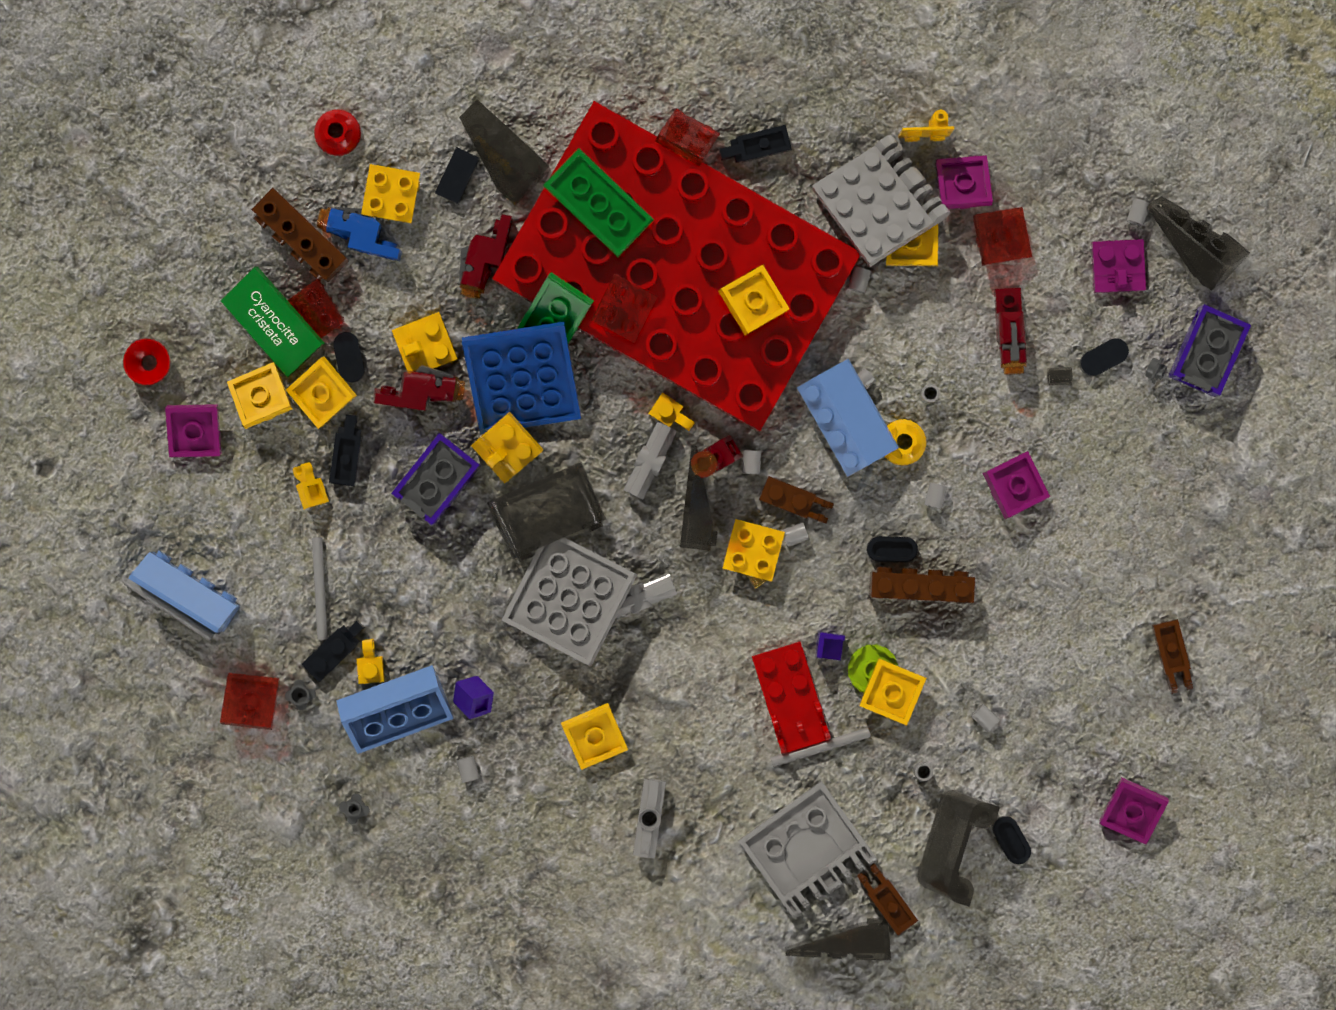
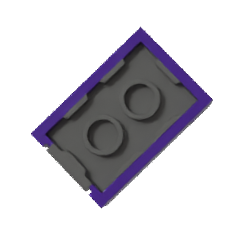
M1205 304L1199 306L1168 377L1212 397L1220 396L1251 325Z
M439 433L391 494L400 499L401 502L420 517L424 518L430 525L434 526L481 465Z

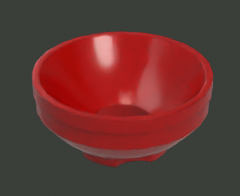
M340 109L330 110L318 119L314 129L315 140L318 146L329 155H347L360 142L361 128L357 119L351 113ZM334 123L343 126V134L338 138L331 137L328 132L329 127Z
M137 340L127 348L124 354L123 367L131 380L138 384H156L163 380L170 370L171 361L169 353L165 346L156 340ZM149 355L154 356L157 360L156 367L151 371L145 370L142 364L143 359Z

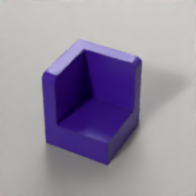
M818 632L815 657L841 661L845 635Z
M473 676L456 682L453 702L469 719L491 713L494 692L478 676Z

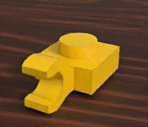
M663 392L648 413L670 428L674 422L688 431L694 425V421L680 413L684 406Z
M310 462L293 468L295 478L301 482L296 485L303 509L329 502L322 479H315Z
M363 639L362 649L364 657L356 659L358 684L385 682L383 656H375L374 639Z

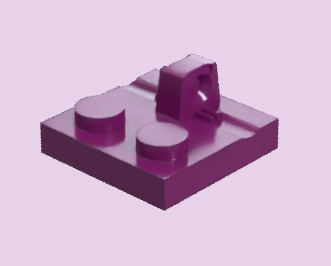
M987 155L936 159L935 165L939 196L942 200L941 204H945L948 209L992 206L993 198Z
M1144 239L1091 242L1094 293L1146 290Z
M218 404L167 405L165 407L169 457H209L221 455Z
M1028 451L982 473L1004 519L1010 518L1050 497Z
M1121 777L1099 820V824L1147 845L1169 803V799Z

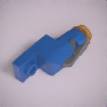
M346 207L321 208L317 228L345 240L350 238L348 243L350 250L400 262L402 251L397 248V244L388 241H382V244H378L382 225L371 216L361 215L362 209Z

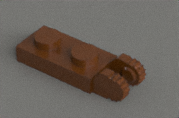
M768 476L759 498L760 501L825 524H827L828 518L819 513L810 512L813 502L827 509H832L834 503L816 497V494Z
M1178 619L1152 625L1163 672L1166 675L1171 694L1178 693L1173 673L1181 671L1184 687L1186 690L1193 689L1189 672L1191 668Z
M875 863L870 865L872 873L881 881L879 885L872 888L869 880L862 873L858 874L857 877L867 889V894L897 935H900L918 922V919L889 879H886Z

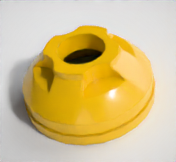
M899 419L888 424L887 427L896 443L897 438L901 434H907L912 439V445L906 450L898 448L887 454L885 458L893 464L901 466L910 465L919 460L926 448V436L922 428L917 423L907 419Z

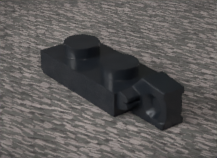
M786 125L737 136L736 139L730 140L731 146L720 148L719 154L721 161L734 158L735 163H744L789 152L792 148Z
M346 414L345 426H339L338 432L335 434L329 483L353 487L356 485L362 442V430L356 429L358 420L356 415Z
M356 621L348 629L345 625L338 628L302 665L318 682H321L357 647L356 645L360 641L356 636L365 627L359 621Z

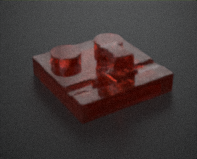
M675 109L659 132L655 142L700 167L716 143L720 133Z
M1023 207L981 213L973 216L977 235L976 243L977 247H979L982 266L1032 257Z
M228 673L220 723L222 725L272 730L280 684L279 678Z

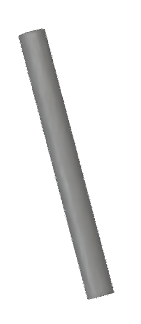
M322 537L312 538L317 640L328 639L323 544Z
M126 580L125 586L208 641L215 635V632L132 580Z
M867 727L785 754L773 756L770 759L773 767L867 739L871 736Z

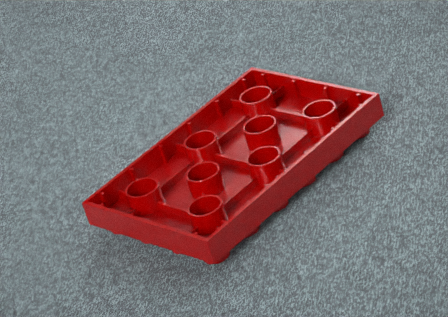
M593 101L552 175L580 148L646 211L654 221L617 257L544 187L493 276V281L532 303L547 276L552 272L594 300L578 330L760 432L859 259V252L626 118ZM763 265L788 305L789 310L749 334L744 335L718 291Z

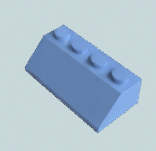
M849 359L797 387L847 477L899 448Z
M160 550L157 553L149 552L128 579L216 633L226 630L241 606L235 602L237 600L235 596L226 591H223L222 594L213 589L215 587L214 583L203 577L201 580L192 576L194 571L183 564H180L179 567L170 562L172 558Z
M433 665L336 700L341 723L357 754L454 719Z

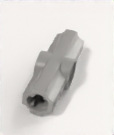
M657 421L646 446L643 445L634 463L635 468L625 485V492L642 500L644 499L654 477H657L667 457L665 455L676 436V430Z
M670 574L653 579L645 584L642 582L632 586L616 618L630 612L633 614L653 606L652 604L677 595Z
M644 778L633 855L655 858L666 781ZM653 812L657 816L656 822L652 825L645 824L642 820L643 814Z

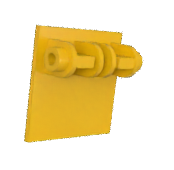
M940 109L932 115L929 120V127L902 128L898 138H904L905 142L920 141L921 137H930V141H944L945 137H949L953 132L954 126H948V114Z
M370 164L361 215L412 224L416 195L420 188V173Z
M735 519L722 569L772 582L785 532Z

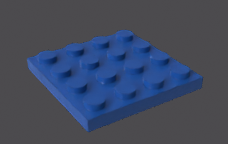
M564 322L462 337V346L480 435L488 431L508 412H511L524 428L581 419Z

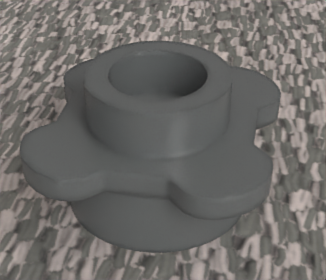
M1162 357L1160 360L1153 358L1147 368L1145 376L1150 378L1153 384L1156 383L1157 379L1161 380L1166 372L1167 366L1164 365L1165 361Z
M296 680L294 687L285 693V699L296 705L298 710L306 709V704L309 700L314 699L316 696L315 690L305 686L303 680ZM298 693H302L303 696L301 698L298 697Z
M357 793L353 794L351 799L346 802L343 801L339 805V810L345 813L347 822L350 824L357 823L360 817L367 816L370 812L369 807L365 806V803L361 800V795ZM353 806H355V807L357 808L356 811H353V810H352V807H353Z

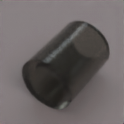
M1071 367L1047 369L1048 386L1072 385L1073 374Z

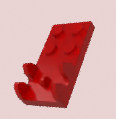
M801 641L751 656L781 754L830 740V733L823 716V710L818 700Z

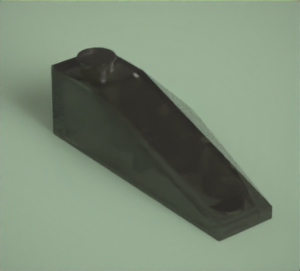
M476 100L459 117L497 190L514 206L550 171L549 165L479 100Z
M1163 196L1151 202L1147 207L1191 274L1211 291L1222 284L1250 254L1233 237L1225 232L1219 235L1209 229V223L1204 220L1202 222L1195 221L1190 218L1187 210Z
M692 445L680 548L710 551L711 546H716L718 531H713V522L704 479L697 474L695 475L691 468V459L698 453L697 446Z
M867 918V922H860L784 947L785 956L816 958L821 957L822 953H827V957H832L833 959H842L847 957V954H853L856 960H891L889 925L887 922H883L882 918Z

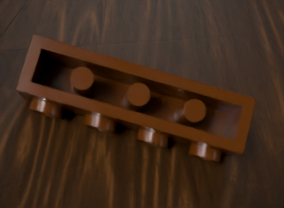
M273 187L251 209L257 214L254 219L264 229L269 226L275 232L272 237L282 246L287 243L293 249L290 254L299 263L302 264L306 261L312 267L309 272L319 282L324 279L329 283L349 262L334 245Z
M877 567V572H870L869 597L974 603L975 577H969V572L954 571L953 576H943V570H928V575L918 574V569L902 568V573H892V568Z

